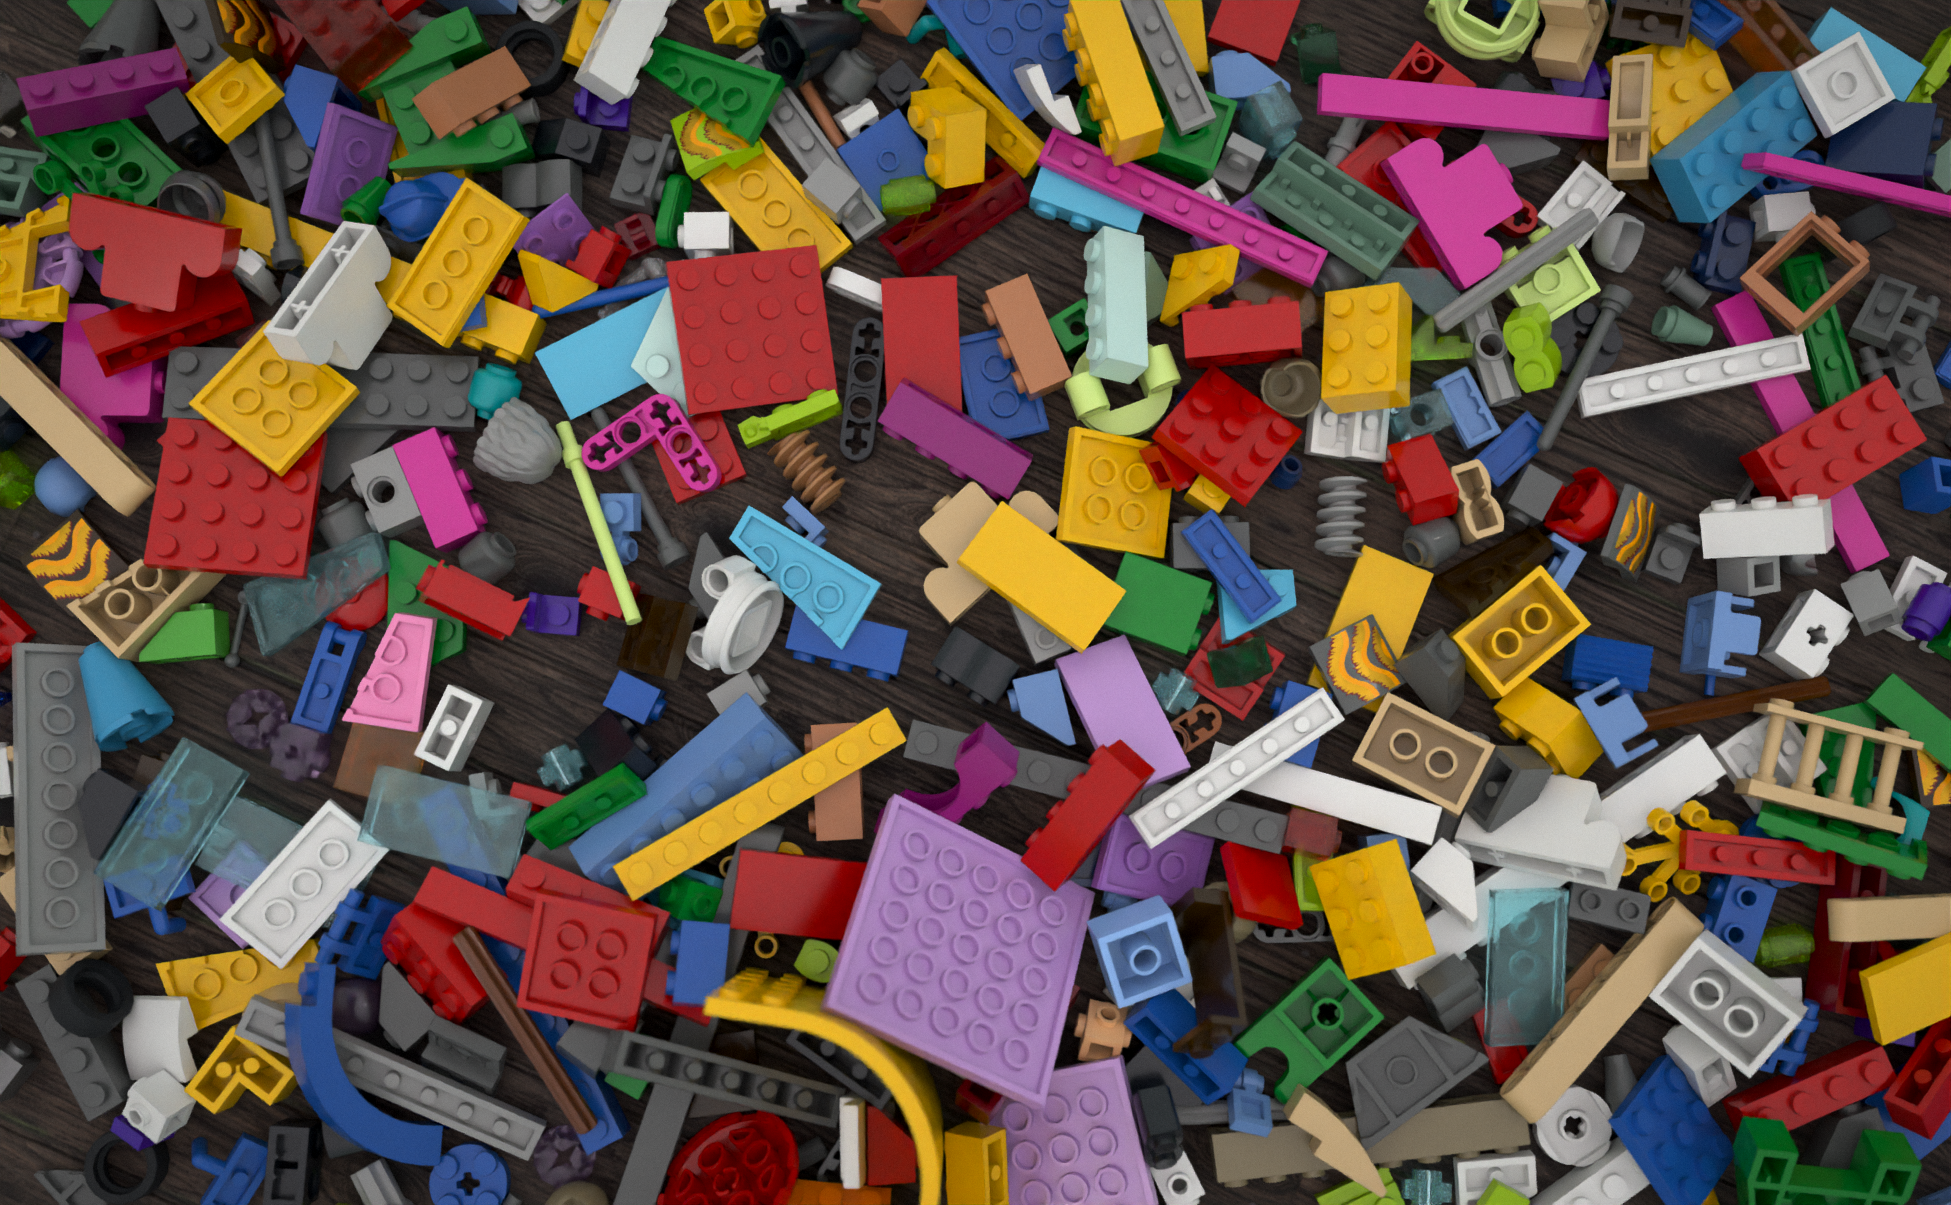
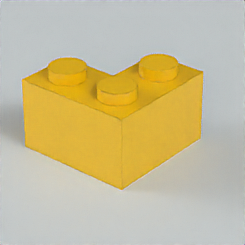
M951 86L911 92L908 121L912 130L928 140V154L924 160L927 176L944 189L984 182L986 109Z
M1528 677L1507 693L1493 708L1501 720L1499 724L1501 730L1515 741L1519 737L1526 741L1527 746L1554 769L1551 775L1565 774L1578 779L1604 752L1582 711Z
M236 1024L230 1028L184 1091L213 1114L233 1107L247 1088L267 1104L273 1105L288 1098L298 1085L289 1057L235 1035L234 1032L238 1026Z

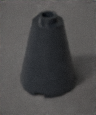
M850 11L780 12L768 15L760 23L758 31V43L764 42L766 54L761 55L763 65L768 72L782 76L786 83L784 88L788 86L792 87V89L802 87L827 69L841 51H851L853 48L858 47L862 40L863 28L860 20Z

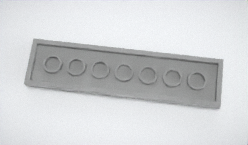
M15 643L12 646L16 956L101 952L106 949L104 863L90 856L78 807V802L84 793L82 789L85 781L98 768H101V750L95 742L78 662L79 658L84 654L83 650L87 646Z

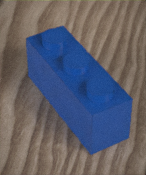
M796 605L785 648L794 652L793 659L815 664L817 657L831 661L829 668L852 673L854 666L868 670L866 677L888 682L890 676L899 677L909 632L908 630L861 619L844 650H841Z
M1175 988L1136 1002L1123 1022L1206 1105L1211 1104L1232 1090L1248 1062V1059L1231 1042L1223 1044L1214 1051L1212 1056L1203 1059L1191 1058L1187 1053L1173 1052V1044L1198 1025L1195 1007Z

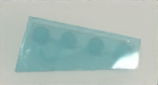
M368 533L310 557L306 580L262 576L243 584L262 656L271 657L391 570L381 533Z

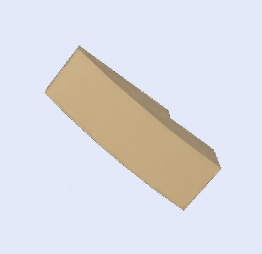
M1653 54L1613 56L1608 122L1607 172L1609 180L1649 178Z
M1299 1083L1283 1108V1112L1289 1121L1313 1135L1308 1143L1313 1155L1383 1198L1387 1192L1377 1169L1356 1136L1322 1099Z

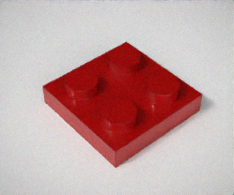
M721 411L701 413L689 417L690 422L722 472L721 481L714 490L747 477ZM680 421L678 424H673V425H670L669 427L672 428V427H675V426H677V425H681L682 422ZM688 433L678 434L673 441V447L678 454L688 452L692 446V439ZM656 439L652 442L678 505L709 493L692 489L685 482L660 441ZM695 458L684 462L685 466L689 462L696 467L699 475L695 478V481L700 480L704 483L709 481L707 474L711 471L710 468L705 469L701 467Z

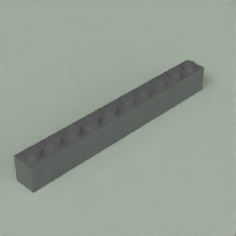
M912 720L903 757L957 771L954 761L958 746L970 734ZM1014 746L1019 751L1016 767L1018 772L1008 785L1067 799L1071 794L1066 790L1069 784L1081 772L1086 774L1092 765ZM1157 783L1140 790L1122 814L1131 815L1173 786ZM1224 800L1186 825L1182 830L1280 854L1289 816Z

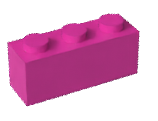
M433 427L392 445L436 549L448 553L466 545L477 534L486 531L484 528V524L488 523L486 514L479 502L475 504L469 492V490L473 489L472 481L464 468L460 469L455 456L459 455V451L450 434L445 435Z

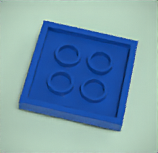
M1669 1054L1657 1057L1608 1120L1665 1205H1702L1734 1158L1730 1139L1722 1132L1709 1113L1707 1106L1700 1100L1686 1080L1682 1070L1677 1067Z

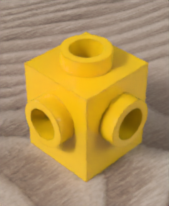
M714 0L704 9L715 44L737 45L738 48H747L758 42L759 26L766 17L761 0Z

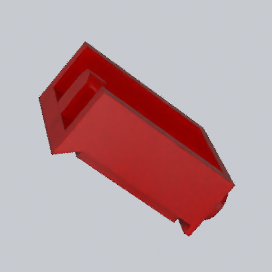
M442 559L435 567L428 565L415 588L422 592L418 601L500 641H503L505 635L511 636L530 598L514 602L515 596L451 564L447 568L443 567L445 561Z

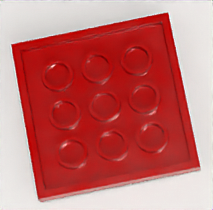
M817 245L665 263L688 415L807 400L808 395L822 389L827 391L835 389L838 395Z
M168 417L143 564L147 568L306 580L328 439L326 431L280 477L208 420Z

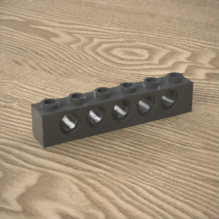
M611 1029L600 1070L835 1129L840 1114V1097L844 1096L846 1090L625 1030Z

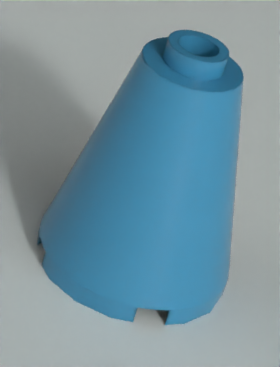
M102 641L90 644L83 650L84 654L79 658L78 662L95 742L101 751L111 752L126 749L128 747L125 741L136 737L140 743L145 742L172 724L173 719L171 716L175 715L171 706L130 660L117 658Z

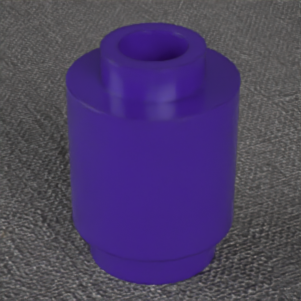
M1932 582L1931 585H1920L1902 616L1904 622L1901 628L1909 635L1923 641H1932L1935 635H1940L1951 617V588L1939 582Z

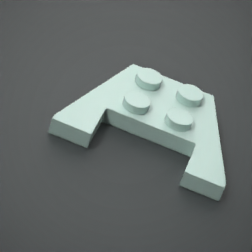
M668 287L631 367L659 394H665L675 399L689 418L693 415H688Z

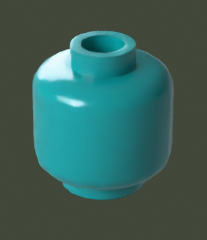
M487 363L486 368L482 367L474 372L467 400L473 407L478 409V416L490 420L494 417L495 411L502 407V404L509 402L512 397L519 399L522 382L516 377L515 370L499 364Z

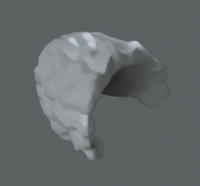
M512 397L509 402H505L501 408L495 411L494 417L488 422V427L484 428L483 436L477 440L473 462L480 470L489 472L501 480L535 484L551 476L554 467L562 458V447L559 438L549 426L547 419L538 414L527 403Z

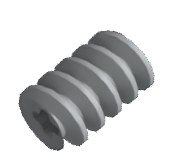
M1335 476L1319 482L1320 490L1327 493L1320 495L1317 502L1327 508L1319 510L1316 515L1319 520L1326 522L1318 525L1315 529L1318 535L1325 537L1315 542L1314 547L1325 552L1326 555L1354 558L1363 556V553L1352 549V545L1364 542V538L1353 534V530L1365 527V523L1354 519V515L1366 512V508L1355 504V500L1367 497V493L1356 489L1357 485L1368 482L1366 479L1354 476Z

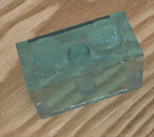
M1280 80L1247 97L1238 125L1246 139L1266 148L1262 159L1268 156L1271 159H1276L1284 153L1297 136L1296 133L1303 118L1283 82Z

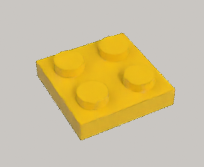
M231 56L225 59L185 94L214 132L226 144H229L234 138L243 133L248 126L285 96L283 91L256 59L250 58L239 63Z

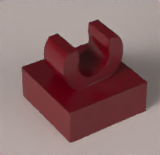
M639 212L613 224L617 233L622 236V244L632 250L629 255L631 261L661 248L656 241V226L651 215Z

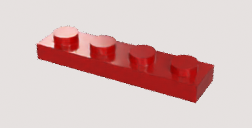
M1680 830L1678 870L1835 886V851L1829 849L1827 852L1815 851L1806 847L1801 842Z

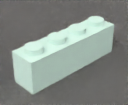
M1103 226L1093 238L1088 240L1084 249V259L1087 261V277L1084 289L1088 293V309L1085 315V323L1089 330V341L1086 347V357L1089 359V375L1131 384L1148 368L1144 236Z

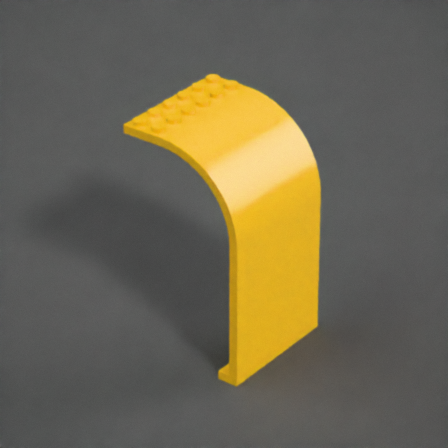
M746 967L745 971L739 972L707 996L704 1014L811 1032L841 1045L869 1065L893 1092L912 1128L921 1166V1205H938L944 1153V1121L935 1083L922 1057L874 1036L861 1027L840 1017L820 1011L827 987L806 983L807 977L803 975L784 973V977L779 979L768 977V970Z

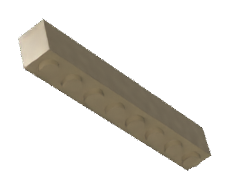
M1497 1092L1435 1100L1368 1149L1366 1153L1373 1164L1379 1163L1380 1168H1396L1403 1165L1402 1160L1417 1159L1418 1163H1436L1442 1160V1155L1456 1154L1457 1158L1469 1159L1479 1157L1482 1150L1495 1149V1153L1510 1154L1518 1152V1146L1531 1145L1527 1120ZM1355 1110L1335 1112L1361 1144ZM1291 1121L1272 1122L1273 1128L1267 1137L1232 1130L1229 1128V1125L1207 1128L1213 1175L1218 1183L1224 1182L1225 1187L1245 1186L1248 1184L1247 1179L1263 1178V1182L1267 1183L1281 1182L1287 1179V1174L1301 1173L1304 1178L1321 1177L1325 1175V1170L1335 1168L1313 1155L1308 1146L1313 1135Z

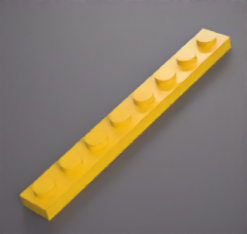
M887 707L615 864L613 868L632 901L907 740Z

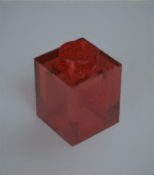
M1294 807L1288 811L1286 816H1289L1281 851L1323 862L1331 857V853L1337 854L1342 839V831L1336 830L1338 818Z

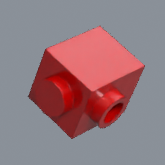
M592 566L590 573L586 572L579 582L577 593L580 594L578 602L588 606L587 614L604 621L608 620L609 615L626 621L609 573ZM628 580L636 601L641 586Z

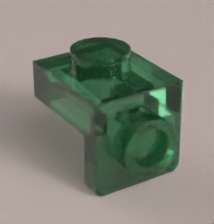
M1318 22L1303 25L1300 27L1301 32L1290 35L1291 43L1297 45L1303 83L1317 82L1318 77L1322 73L1341 75L1336 32Z

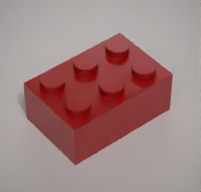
M1288 296L1267 299V304L1252 305L1250 300L1233 301L1229 303V308L1213 309L1212 304H1199L1191 306L1190 312H1182L1185 359L1190 370L1206 369L1212 364L1216 367L1270 363L1285 357L1302 358L1299 301L1291 302Z
M412 902L396 914L380 941L383 945V953L390 962L395 965L399 963L406 971L410 985L419 994L424 993L434 1004L433 1010L437 1016L460 1026L491 1001L453 941V937L466 927L415 906L414 902Z

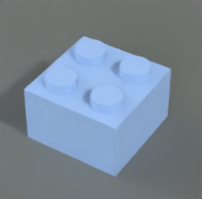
M1160 895L1086 921L1107 990L1119 1009L1193 982L1173 913Z

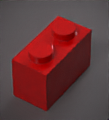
M1431 433L1387 445L1386 462H1382L1383 475L1388 484L1393 483L1396 489L1395 496L1398 508L1402 513L1407 512L1413 526L1457 513L1459 489Z

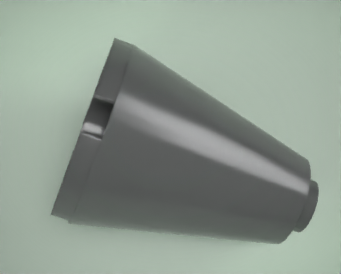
M114 0L79 46L77 53L79 54L77 59L79 65L83 66L158 51L161 11L156 1Z

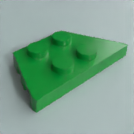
M390 540L387 628L397 612L437 618L431 668H433L439 662L447 658L451 659L466 651L467 624L418 601L422 592L415 588L428 565L435 567L439 561L397 540Z

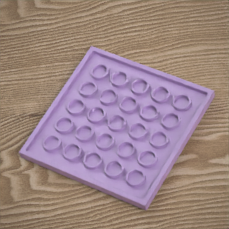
M894 794L888 799L820 1011L840 1017L861 1027L874 1036L1038 1110L1045 1106L1087 930L1086 921L1090 917L1095 892L1079 886V884L1071 880L1058 890L1053 891L1020 861L1022 856Z

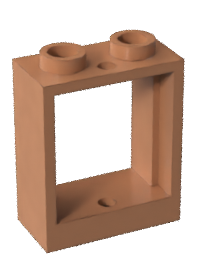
M1812 211L1740 277L1741 287L1797 337L1870 271V261L1867 259L1870 256L1869 252L1857 241L1852 240L1848 243L1838 234L1841 229L1828 216L1823 215L1819 218ZM1813 235L1849 266L1851 270L1803 313L1765 278Z

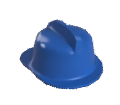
M446 172L432 173L415 180L397 182L387 191L383 205L378 208L379 212L386 217L393 233L400 240L407 242L422 240L431 235L463 182L455 175Z

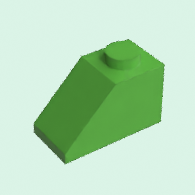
M212 603L189 605L190 611L175 612L139 653V662L163 664L225 658L230 653L228 612L214 609V604Z

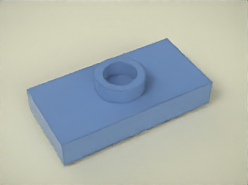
M1467 366L1431 384L1465 451L1501 433Z

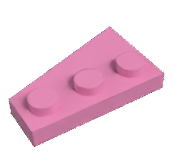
M404 612L394 614L375 652V658L366 676L362 678L351 706L347 708L342 718L343 721L412 732L422 730L437 618Z

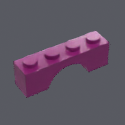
M985 722L958 746L954 766L960 781L953 788L933 795L921 794L905 789L899 796L958 825L967 811L971 808L975 810L980 808L994 789L999 785L1001 787L1007 786L1015 778L1018 772L1016 767L1019 751L991 725ZM886 806L880 810L874 829L875 833H878Z

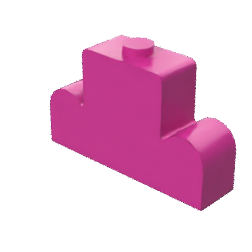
M1421 138L1390 156L1380 165L1410 215L1420 220L1417 227L1455 290H1464L1499 267L1502 261L1501 246L1495 239L1485 237L1484 233L1521 210L1523 204L1511 185L1513 177L1509 169L1503 163L1499 164L1488 145L1481 144L1446 167H1443L1444 153L1441 146L1430 138Z
M68 304L67 321L64 322L60 390L122 450L125 437L121 428L118 427V423H162L164 421L162 413L169 355L106 378L79 321L112 309L100 304Z

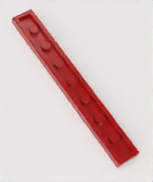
M434 866L431 867L413 901L415 906L465 927L473 926L477 932L526 952L534 908ZM650 957L642 1001L707 1028L713 1015L704 1014L705 1008L673 1006V995H665L668 970L676 971V968Z

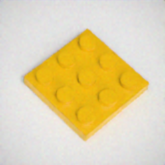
M1689 32L1685 48L1683 49L1651 44L1619 55L1653 54L1650 158L1733 92L1717 51L1712 50ZM1613 58L1605 63L1611 79Z
M268 320L188 404L197 413L282 477L360 392L355 385L326 363L314 365L283 359L263 332L270 323V320Z
M1077 426L1069 428L1056 533L1057 541L1119 553L1129 552L1152 559L1164 558L1172 488L1159 491L1139 453L1140 449L1152 442Z

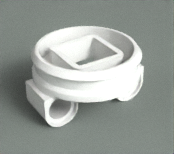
M738 555L730 556L704 569L702 573L703 587L710 596L719 601L711 613L707 625L691 633L686 649V654L692 662L708 671L713 668H721L728 675L741 673L750 668L761 657L777 631L784 608V597L779 584L775 581H768L764 575L755 572L756 564Z

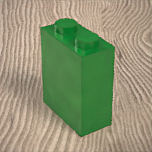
M1125 552L1114 582L1125 589L1126 593L1102 625V628L1121 635L1125 634L1126 637L1181 657L1187 654L1188 649L1195 651L1202 633L1201 629L1196 628L1201 614L1208 615L1215 594L1209 592L1212 582Z

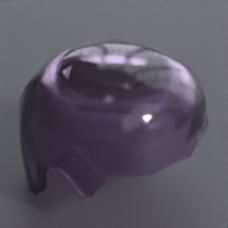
M353 977L342 980L334 986L332 1003L333 1028L351 1036H360L373 1033L382 1026L379 1023L382 987L379 980Z

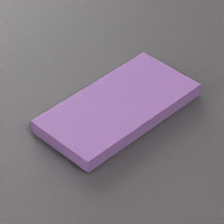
M1125 634L1088 647L1082 654L1077 651L1056 659L1054 665L1095 750L1102 744L1109 747L1119 739L1126 743L1156 770L1142 789L1189 771L1191 766Z

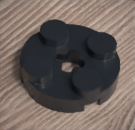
M1588 302L1577 305L1551 322L1552 331L1550 338L1554 340L1560 350L1562 357L1560 375L1569 378L1583 349L1582 347L1578 350L1573 345L1577 341L1574 335L1579 333L1581 336L1586 335L1589 337L1601 313L1599 308ZM1613 321L1586 378L1601 375L1615 363L1624 343L1615 321Z

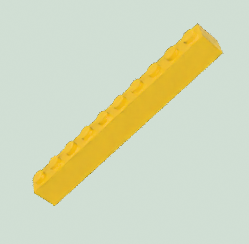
M223 190L226 197V212L219 223L242 228L240 249L244 252L248 248L252 249L266 261L267 265L265 267L277 270L273 267L270 254L273 242L276 241L270 208ZM288 216L292 239H295L297 245L302 247L303 266L310 268L334 234ZM392 256L391 267L387 277L382 281L375 282V286L386 305L412 265ZM484 293L488 327L459 332L457 336L462 337L460 342L478 351H482L483 346L496 351L494 356L516 365L517 360L530 364L547 323L540 319L539 314ZM394 311L392 312V316L409 323Z

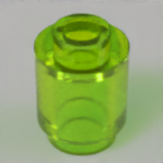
M924 174L889 179L887 184L880 185V198L884 215L893 214L894 217L930 212V204L936 203L933 181H926Z
M1798 923L1764 929L1754 961L1758 966L1766 965L1768 968L1808 962L1810 953H1814L1815 950L1813 937L1808 930H1804Z

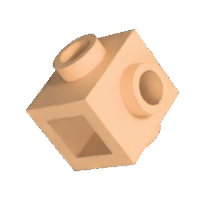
M1090 999L1086 1014L1079 1013L1075 1025L1074 1036L1080 1037L1077 1060L1088 1062L1118 1056L1121 1054L1122 1048H1128L1132 1032L1123 1024L1128 1013L1127 1007L1119 1009L1117 1005L1110 1002Z

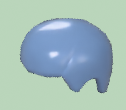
M61 456L46 462L35 476L34 488L37 498L51 513L62 517H69L78 508L84 512L85 505L91 498L96 496V491Z

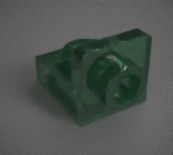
M1263 635L1253 636L1228 648L1215 649L1207 653L1217 688L1243 686L1273 672Z

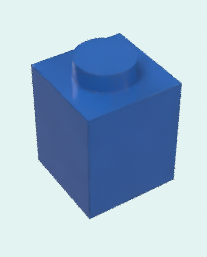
M1931 456L1899 474L1904 509L1937 514L1951 507V460Z
M619 670L603 705L643 725L651 726L653 720L658 722L665 712L668 701L664 700L667 692Z

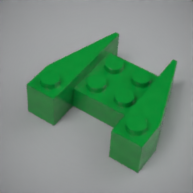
M468 6L432 20L355 87L356 92L369 103L383 97L385 98L409 154L388 163L389 169L401 178L426 176L438 172L447 173L455 170H465L467 173L502 171V168L505 166L520 164L536 157L522 123L513 113L483 125L478 120H475L474 122L477 126L461 137L457 138L454 133H451L439 140L412 101V98L434 81L458 70L459 66L492 53L478 19Z
M1743 1116L1733 1145L1738 1205H1904L1912 1194L1922 1168L1907 1138L1901 1132L1863 1129L1848 1170L1796 1164L1799 1152L1783 1120Z

